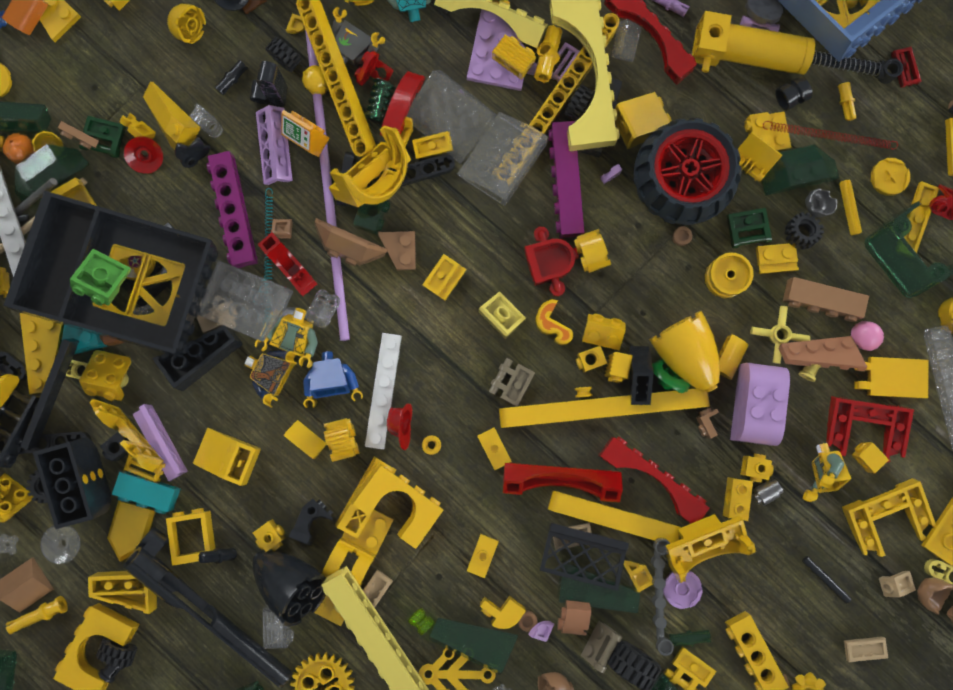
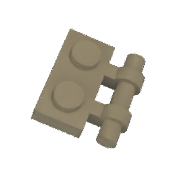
M506 358L504 363L499 366L498 369L500 370L496 378L491 381L490 384L492 386L488 392L495 395L498 389H501L504 392L500 398L518 406L535 372L520 364L513 370L510 368L513 361ZM509 374L511 378L506 386L502 381L505 375Z

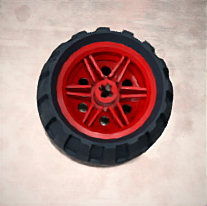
M691 118L687 121L685 119H677L659 127L645 140L636 157L634 184L636 185L639 199L645 203L651 214L663 218V221L667 223L693 225L715 217L731 202L741 179L742 169L739 165L741 158L738 149H735L732 144L733 139L728 133L725 134L719 129L720 126L713 122L710 124L703 122V119ZM699 156H701L704 160L699 162ZM669 162L672 164V167L666 168L665 164ZM672 181L676 187H671L669 183ZM692 187L695 192L693 194L689 193L688 188Z

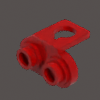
M366 51L362 57L363 66L359 67L354 74L359 85H364L370 76L384 86L388 84L393 69L378 59L379 54L377 52ZM376 67L385 69V78H381L378 75V71L375 70Z
M939 184L938 188L945 196L935 197L930 202L929 209L936 215L953 220V189Z

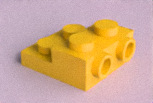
M765 112L752 114L747 117L744 122V128L748 132V136L753 132L778 152L791 149L787 129L784 133L785 125H783L782 132H780V129L777 132V127L780 123L787 125L785 112L772 114Z

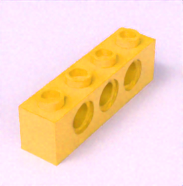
M744 611L725 621L728 627L725 631L731 640L734 639L737 644L735 650L739 657H743L747 663L744 665L746 671L750 676L753 675L756 680L754 683L756 690H785L789 688L752 616ZM749 633L748 640L742 641V635ZM758 651V657L751 659L752 653ZM764 669H768L767 675L761 677V672Z

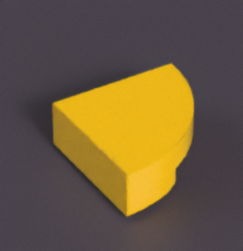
M292 13L286 32L289 34L303 32L305 27L301 17Z

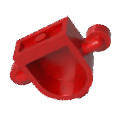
M538 227L534 231V239L538 243L524 247L534 286L552 281L549 288L550 293L555 297H559L565 291V285L559 279L565 277L571 271L575 259H578L579 255L576 247L572 248L568 242L562 239L548 240L549 231L547 228Z

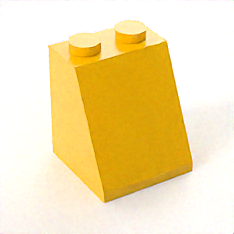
M655 92L620 102L615 107L617 112L615 125L619 128V133L627 149L645 142L656 129L672 121L670 115L665 113L663 109L662 99L657 97Z

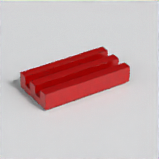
M912 47L891 52L892 59L899 60L903 65V71L898 76L901 88L922 82ZM909 69H911L914 80L911 79Z

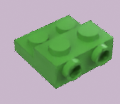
M92 249L70 278V287L79 296L85 294L91 297V300L97 305L102 306L105 304L109 306L120 291V286L131 272V268Z

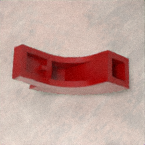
M273 232L258 243L262 251L283 272L302 296L317 285V282Z

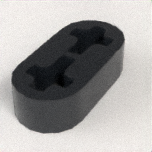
M0 352V370L5 374L18 376L19 381L26 380V365L13 354ZM3 357H6V361H7L10 365H8V364H3L4 361L2 360V358H3ZM14 368L21 369L22 375H17L18 372Z

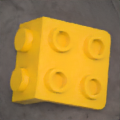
M94 351L79 380L84 392L89 396L97 395L110 401H122L124 393L120 385L129 369L131 359L105 351Z

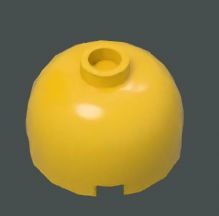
M179 4L169 12L167 18L168 29L176 39L193 44L199 41L204 33L201 29L203 24L206 25V20L200 8L191 4Z

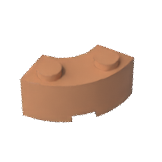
M566 600L565 607H561V616L558 618L557 630H561V633L586 636L584 630L589 628L591 617L590 603Z

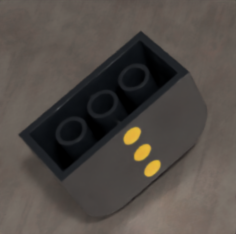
M84 437L33 452L55 529L93 520L109 511L111 493L98 449L91 439Z

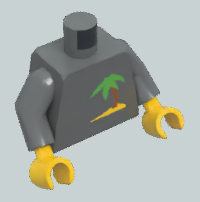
M336 7L333 10V16L336 19L333 21L332 32L344 63L357 67L359 64H363L362 57L366 51L377 52L379 49L378 45L383 44L385 38L381 37L378 41L379 33L375 32L370 37L348 21L344 20L343 22L342 18L346 17L347 11L343 10L340 16L338 13L339 7Z

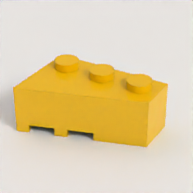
M127 571L97 572L88 577L90 598L111 604L123 605L125 608L140 610L145 614H150L157 609V596Z

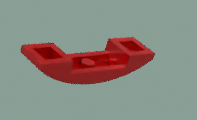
M409 71L406 72L393 94L382 127L396 128L401 135L405 126V118L416 93L419 94L425 76Z

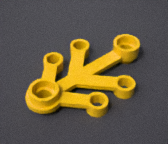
M450 647L443 650V654L433 665L425 664L419 670V675L426 685L432 684L437 690H450L446 689L439 679H447L456 690H469L458 679H481L484 683H491L496 676L494 669L491 667H484L481 671L459 670L468 660L474 657V651L471 648H465L462 655L448 670L439 669L447 660L453 659L455 653ZM447 650L452 651V656L450 658H447L445 656V652ZM470 650L472 656L466 658L464 655L465 651ZM427 670H430L432 672L431 678L425 677V672ZM486 671L491 672L492 676L490 679L484 677Z

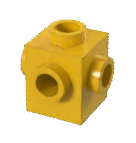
M754 453V457L743 456L740 475L750 476V481L762 483V479L769 480L774 469L772 461L766 460V455Z
M273 519L253 532L257 539L256 544L265 552L271 549L276 551L283 546L282 541L286 539L284 529L281 525H277Z

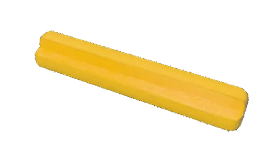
M843 180L839 185L851 235H858L862 233L852 183L851 180Z

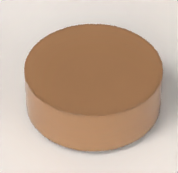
M685 226L678 227L672 234L673 242L678 246L687 245L692 240L691 230Z
M526 610L521 617L518 625L523 631L530 632L538 623L535 613Z

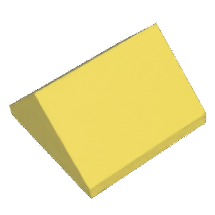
M500 291L479 308V313L505 339L526 319Z

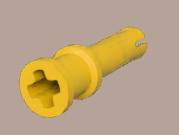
M58 596L54 601L43 603L38 609L7 622L6 630L9 634H13L40 620H49L53 615L65 613L68 610L67 602L64 597Z

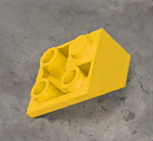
M6 473L0 477V522L3 523L28 504L34 497L29 496L28 493L30 491Z

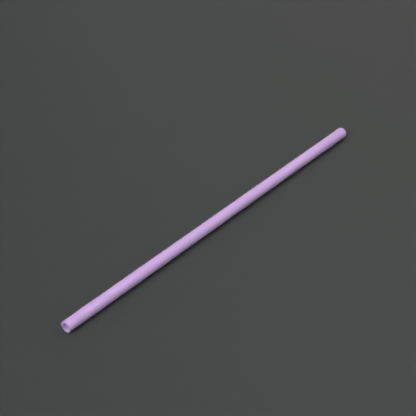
M306 32L309 66H319ZM312 94L316 125L324 129V134L326 135L322 95ZM326 144L319 156L327 223L337 227L334 197L329 189L332 185V179L330 175L328 144ZM338 256V258L331 257L340 341L350 340L341 258Z

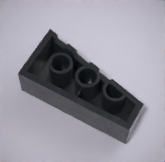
M224 325L202 335L201 338L187 342L189 347L187 353L182 355V358L164 354L152 359L174 389L184 391L242 346L243 343L231 328Z

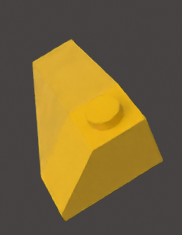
M150 81L143 98L167 141L174 150L177 143H182L188 147L195 140L201 127L154 82Z

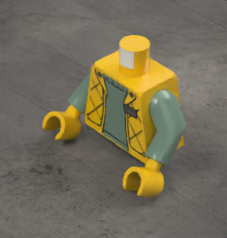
M295 308L293 315L287 314L271 323L262 335L263 339L255 341V347L262 342L264 347L261 351H265L267 349V342L270 341L269 344L285 351L299 353L301 357L299 365L302 367L303 362L308 360L307 368H310L312 366L310 358L314 356L318 341L313 330V324L304 320L306 310Z
M827 443L816 446L818 456L812 461L816 481L811 487L812 491L807 489L804 492L803 500L812 502L817 500L818 492L838 491L851 480L841 452H830Z

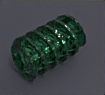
M375 78L371 87L373 89L370 92L371 98L368 100L370 105L367 106L368 112L365 113V117L372 121L382 122L388 109L386 104H390L391 101L388 97H393V93L389 91L395 90L396 87L386 80Z

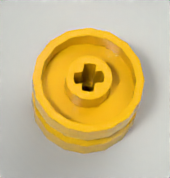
M725 253L710 263L705 272V284L709 291L721 298H732L740 294L751 285L753 280V267L749 260L737 253Z

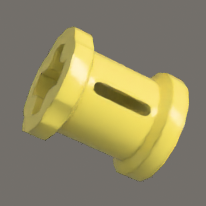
M817 364L804 366L803 370L799 372V376L808 381L815 382V376L821 366Z

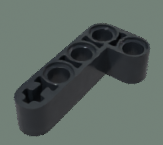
M261 61L257 80H253L250 100L259 104L284 107L288 86L276 64Z

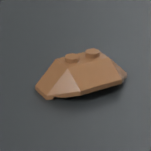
M318 218L315 220V228L324 250L327 251L329 256L334 258L339 256L346 259L345 262L352 266H356V264L361 266L385 257L388 249Z

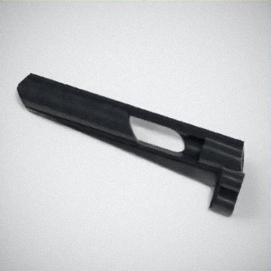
M156 527L152 528L136 546L134 552L123 565V568L166 604L187 611L275 685L283 688L293 675L291 670L215 607L202 599L156 556L169 539ZM177 591L212 619L211 624L172 592Z

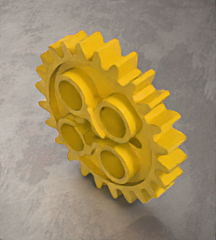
M318 652L315 659L310 655L308 662L303 659L301 662L302 666L298 665L296 667L298 673H293L292 677L295 680L291 681L290 685L295 687L292 690H313L320 683L322 685L327 684L326 688L320 687L316 690H331L332 687H337L339 690H354L355 686L350 684L354 682L355 678H349L353 671H346L348 663L342 665V658L336 661L335 654L328 658L327 652H325L323 657ZM323 669H330L332 676H326L323 673ZM311 677L314 680V684H307L305 678ZM336 677L339 679L338 681L330 682L332 679Z

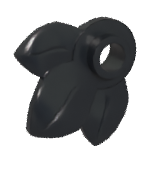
M197 137L188 147L182 143H177L175 156L180 159L183 167L191 168L209 153L210 146H204L203 141Z

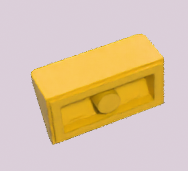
M299 420L283 435L312 459H316L327 445L324 440Z

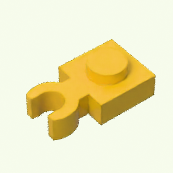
M129 113L127 118L122 115L120 123L128 127L127 131L134 138L143 136L153 139L156 132L143 121L138 122L133 114Z

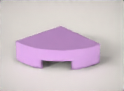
M615 165L611 168L610 172L601 176L603 184L620 175L622 171L620 165Z
M551 621L539 622L531 629L528 635L547 642L554 623Z

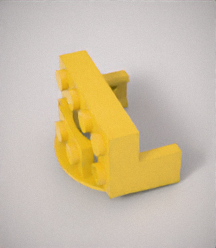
M383 126L380 132L385 142L381 141L346 173H340L337 168L330 172L334 183L329 189L336 200L359 207L364 203L370 205L382 203L397 192L405 178L407 165L411 161L398 129ZM388 168H393V169H395L397 172L392 171V170H389ZM381 175L372 186L366 188L369 182Z

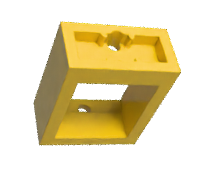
M203 508L191 510V514H185L184 511L172 513L173 517L166 518L172 566L198 562L200 552L213 551L215 549L210 511H204ZM201 518L205 551L180 555L176 522Z

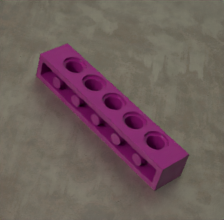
M230 151L208 156L209 163H207V169L209 174H212L213 180L210 183L213 192H216L217 198L214 201L217 210H220L221 217L218 219L221 228H224L225 235L222 237L229 251L227 253L228 263L236 269L258 264L235 156ZM223 171H227L226 176L220 178V174ZM231 189V193L228 196H224L225 190ZM235 207V211L232 214H228V209ZM238 224V231L232 232V227ZM242 242L243 248L236 251V245Z

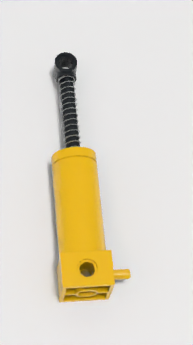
M710 11L704 12L696 26L692 56L695 58L696 63L703 64L702 72L704 73L709 72L710 66L716 67L720 60L800 75L806 74L811 63H813V65L818 64V66L823 65V67L828 66V68L833 67V69L840 68L847 71L851 70L852 72L857 71V73L862 72V74L867 73V75L872 74L881 83L888 84L903 71V65L897 59L876 63L870 60H858L855 57L848 59L845 57L838 62L830 53L816 52L814 38L732 24V15Z

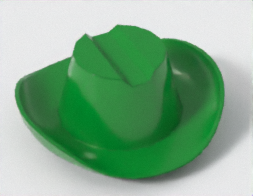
M663 359L657 360L652 364L653 373L658 377L657 383L662 385L665 390H676L679 393H685L689 390L691 385L680 378Z

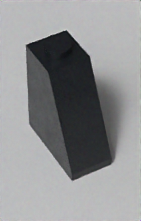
M630 346L629 355H632L629 371L631 405H651L653 367L649 346Z

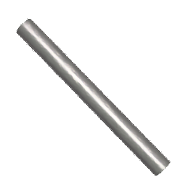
M55 178L49 179L15 208L16 215L22 214L43 196L44 191H49L57 185V180Z

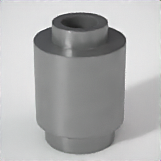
M776 479L768 480L753 489L754 494H752V497L758 505L762 504L765 506L779 498L780 494L783 493V489Z

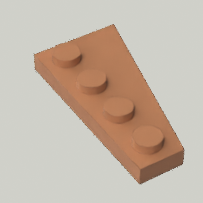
M852 336L782 343L778 348L785 364L803 366L817 364L823 368H829L830 366H837L844 370L857 368V371H865L867 369V365Z

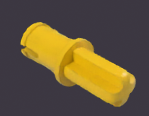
M850 82L839 84L838 89L841 99L839 103L843 107L845 120L856 119L855 98L852 95Z

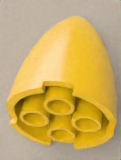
M698 311L695 313V318L692 319L691 316L686 317L663 330L659 334V338L655 335L649 340L664 362L680 378L701 391L706 390L708 393L718 387L716 384L719 383L720 378L719 356L711 328L703 312Z

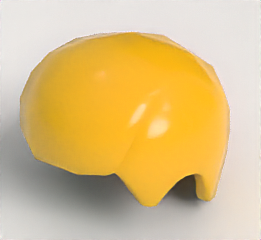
M309 66L303 72L302 83L311 94L324 95L329 90L320 66Z
M42 131L37 133L32 140L35 154L44 161L57 160L64 152L61 138L53 132Z

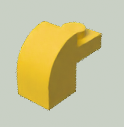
M510 595L501 608L486 597L480 602L481 611L490 618L493 616L491 625L499 629L513 627L526 612V608Z

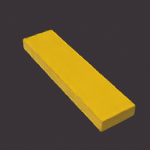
M922 181L918 184L896 245L895 253L911 259L915 258L931 214L929 204L937 197L938 187Z

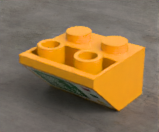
M283 110L281 135L309 153L319 157L329 140V137L324 134L325 130L293 110L291 113Z

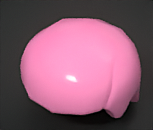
M861 321L855 324L851 330L854 342L862 350L872 351L883 343L884 333L876 323Z

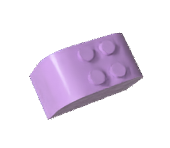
M754 363L739 364L730 440L769 446H778L781 443L785 431L790 387V374L787 368Z

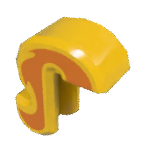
M552 299L544 302L535 318L537 329L545 335H556L557 337L554 339L556 344L567 345L573 339L572 330L549 318L558 300Z

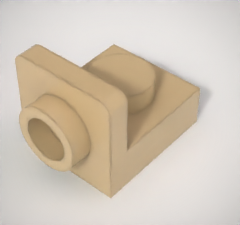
M902 571L891 577L882 576L879 578L885 597H902L916 591L910 571Z

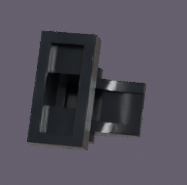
M311 499L302 508L289 537L312 546L314 541L310 533L312 522L317 518L335 521L332 517L334 513L331 510L326 512L327 506L320 499L317 502ZM315 509V513L311 515V510Z

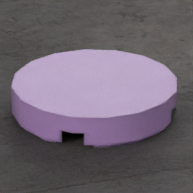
M672 571L665 577L666 586L663 588V594L672 606L685 609L691 608L698 603L702 595L701 581L692 571L686 574V581L682 583L678 582Z

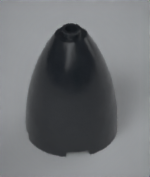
M264 550L255 554L252 565L256 585L266 605L283 625L288 627L298 625L302 621L301 618L310 611L314 613L326 596L321 586L326 577L305 561L286 553L277 551L265 552Z

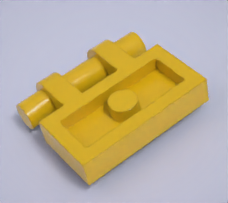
M682 646L671 662L677 669L673 672L667 668L664 671V675L669 678L670 682L678 684L684 690H698L696 688L697 685L701 684L706 688L717 671ZM684 673L692 678L689 682L682 678Z

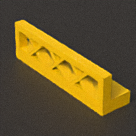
M375 456L335 524L338 529L355 538L359 537L372 512L369 516L365 513L359 514L358 508L352 505L350 501L378 463L381 465L385 464ZM358 518L359 527L356 532L346 527L350 520Z

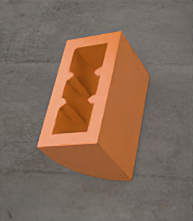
M12 0L2 19L19 31L31 35L49 4L44 0Z

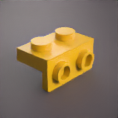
M588 314L582 342L620 350L626 330L625 323L617 318L608 319L600 314Z

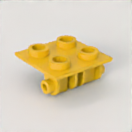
M753 132L750 133L738 148L741 158L739 162L741 169L746 171L745 174L748 173L755 181L759 182L782 157L781 153Z

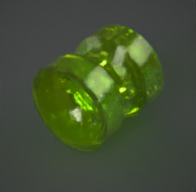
M422 607L407 621L411 626L417 628L420 636L426 633L435 623L431 617L426 615V611Z

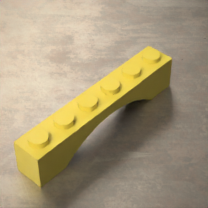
M435 0L434 5L450 12L463 8H480L490 11L510 25L519 41L538 48L541 44L548 24L544 23L545 20L543 18L527 16L526 11L518 8L513 10L509 4L502 1L497 3L492 0Z

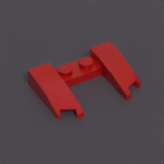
M831 396L827 424V444L829 447L832 444L840 449L841 455L846 456L852 420L885 425L883 454L889 459L888 462H891L889 456L898 453L904 458L906 456L914 409Z

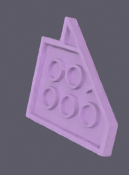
M481 9L467 80L521 91L524 77L522 80L492 59L493 49L505 34L509 37H515L518 41L519 39L507 22L487 10ZM519 41V42H520V45L525 48V46L523 45V43H522L521 41ZM534 63L526 74L535 75L537 64Z

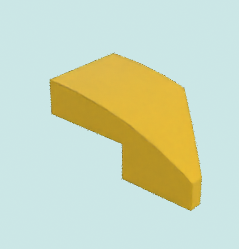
M624 560L623 566L638 593L653 585V578L646 565Z

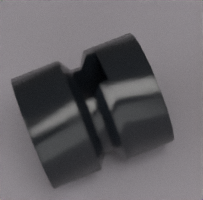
M799 77L791 81V85L785 84L775 91L777 102L785 111L796 107L798 103L802 104L810 100L813 95L811 85L804 77Z

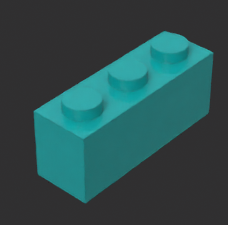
M128 471L119 472L112 495L118 496L120 501L129 502L131 500L137 502L136 505L139 507L148 508L149 506L155 508L154 511L157 513L166 514V512L174 510L181 488L163 482L155 483Z

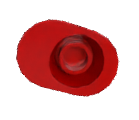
M409 403L403 408H390L387 417L388 431L399 438L402 450H406L410 443L412 406Z

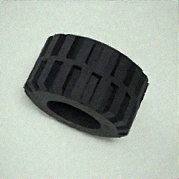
M622 640L620 643H617L608 661L609 667L614 672L642 690H651L662 671L659 663L634 645Z

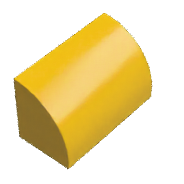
M733 334L727 336L718 354L720 375L732 380L749 346L744 340Z

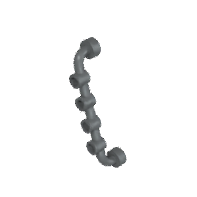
M658 538L653 544L654 556L651 558V564L655 567V576L652 577L655 595L652 597V603L656 607V615L653 616L652 622L656 626V649L661 655L668 656L673 652L674 646L664 636V628L667 625V621L664 618L666 600L663 598V588L666 586V582L663 579L665 561L662 559V555L668 554L666 545L670 544V542L665 538Z

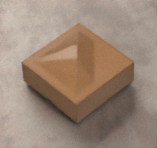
M273 219L271 232L278 238H291L292 219Z

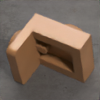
M709 407L700 412L701 415L696 417L700 425L698 429L703 437L706 436V438L711 439L718 435L709 418L719 413L718 409L711 410Z

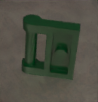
M87 116L83 133L93 138L112 142L111 147L98 144L95 149L91 147L90 150L118 158L126 126ZM79 145L80 149L86 151L88 150L87 148Z
M766 208L727 215L733 249L739 248L740 245L758 242L769 243L772 241ZM762 229V234L742 238L738 236L740 232Z

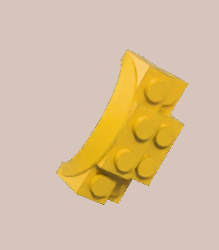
M715 514L679 528L678 531L681 539L666 545L668 553L666 558L669 567L679 583L686 581V574L689 570L707 559L730 553L751 555L756 552L755 545L747 535L741 516L721 523Z

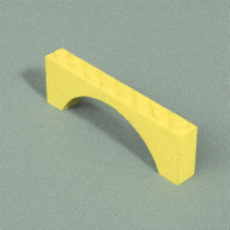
M550 0L552 24L566 29L583 44L592 60L595 71L594 98L581 118L569 126L567 130L569 151L615 146L620 134L619 128L615 127L617 112L612 106L614 92L610 90L609 85L612 83L611 72L607 71L609 55L605 53L604 49L606 47V36L602 35L604 20L599 14L601 0Z

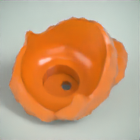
M13 133L5 139L3 153L11 162L17 165L29 166L35 161L36 154L33 149L32 140L27 135Z

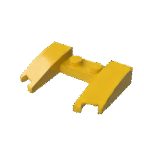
M96 399L90 401L96 416L102 423L117 430L123 437L129 440H123L120 445L141 467L153 472L164 462L119 407Z
M912 478L895 485L896 488L865 501L857 500L842 507L863 555H867V550L877 551V555L880 557L886 556L873 521L905 509L908 519L920 541L925 540L926 536L922 532L929 524L934 528L936 527L921 481Z

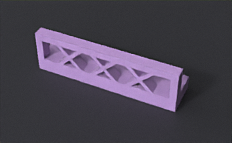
M268 105L256 112L264 185H270L276 181H293L288 139L281 135L282 111L285 109ZM270 170H272V177H271V178H270V174H269Z
M148 404L140 406V410L135 412L133 416L148 443L163 459V463L166 464L162 470L168 481H172L188 472L153 406Z

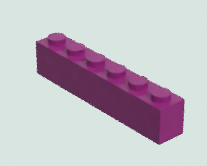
M575 121L553 122L551 129H548V140L552 141L549 154L550 159H553L554 166H551V177H555V184L552 185L553 196L557 197V203H554V213L558 214L556 233H560V238L577 237L584 234L577 150L569 151L567 138L568 127L575 123Z

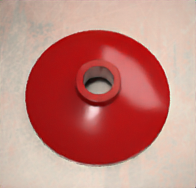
M139 136L131 139L126 144L124 158L130 168L136 172L148 174L160 168L163 162V151L153 139ZM141 151H147L148 155H143Z

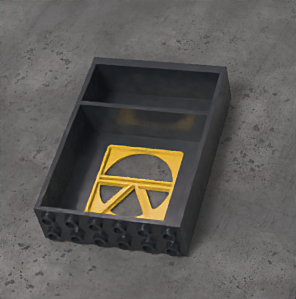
M44 191L3 306L19 313L182 358V355L187 353L189 347L187 340L189 335L192 336L195 324H193V321L200 313V299L205 297L207 291L205 284L212 276L213 269H211L212 262H216L218 251L211 239ZM92 249L116 261L130 256H144L125 312L116 308L112 303L109 306L105 304L102 306L97 305L91 300V297L85 294L79 296L72 291L70 278ZM152 259L162 264L167 270L165 274L146 277ZM169 280L172 281V292L164 306H161L142 287ZM139 295L154 309L153 313L134 315Z

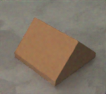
M34 557L0 579V601L19 613L54 590Z

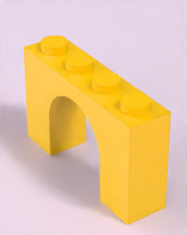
M378 463L350 502L369 516L380 499L387 493L392 491L407 493L412 500V512L397 535L416 549L443 512V509L439 506L441 502L432 496L430 499L424 496L425 491L417 485L415 488L408 484L410 480L402 474L399 477L393 473L395 469L388 464L381 465Z
M97 603L88 607L85 611L83 623L76 628L73 642L68 644L64 652L66 653L64 659L55 668L56 674L53 679L73 690H106L109 684L99 676V670L93 668L86 659L85 647L91 636L101 635L125 646L131 642L140 625L101 603Z

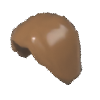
M935 577L925 578L917 589L918 600L927 610L940 614L939 611L950 595V591L953 590V584Z

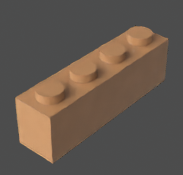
M793 277L787 280L783 302L789 303L788 306L800 308L802 306L806 307L807 311L819 313V311L826 312V316L829 317L842 316L845 317L844 320L856 322L865 317L869 296Z

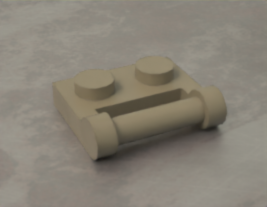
M598 621L581 657L594 666L597 671L605 673L607 669L606 664L617 643H620L623 637L605 623Z

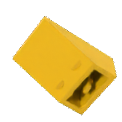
M207 428L193 464L224 480L243 486L248 483L261 448Z

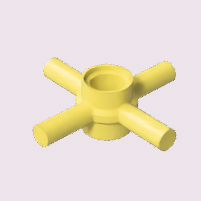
M780 306L778 325L772 327V329L751 327L750 331L753 335L769 337L770 341L775 344L772 362L775 364H781L782 355L778 349L780 344L788 343L789 340L798 342L810 341L809 335L792 333L791 329L786 326L787 306ZM778 330L783 332L784 337L782 340L777 337Z

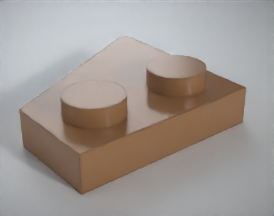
M62 121L58 126V131L61 132L60 135L70 140L73 138L79 141V145L89 150L91 147L95 149L99 143L95 138Z
M415 231L378 232L383 245L388 249L387 252L396 269L416 270Z

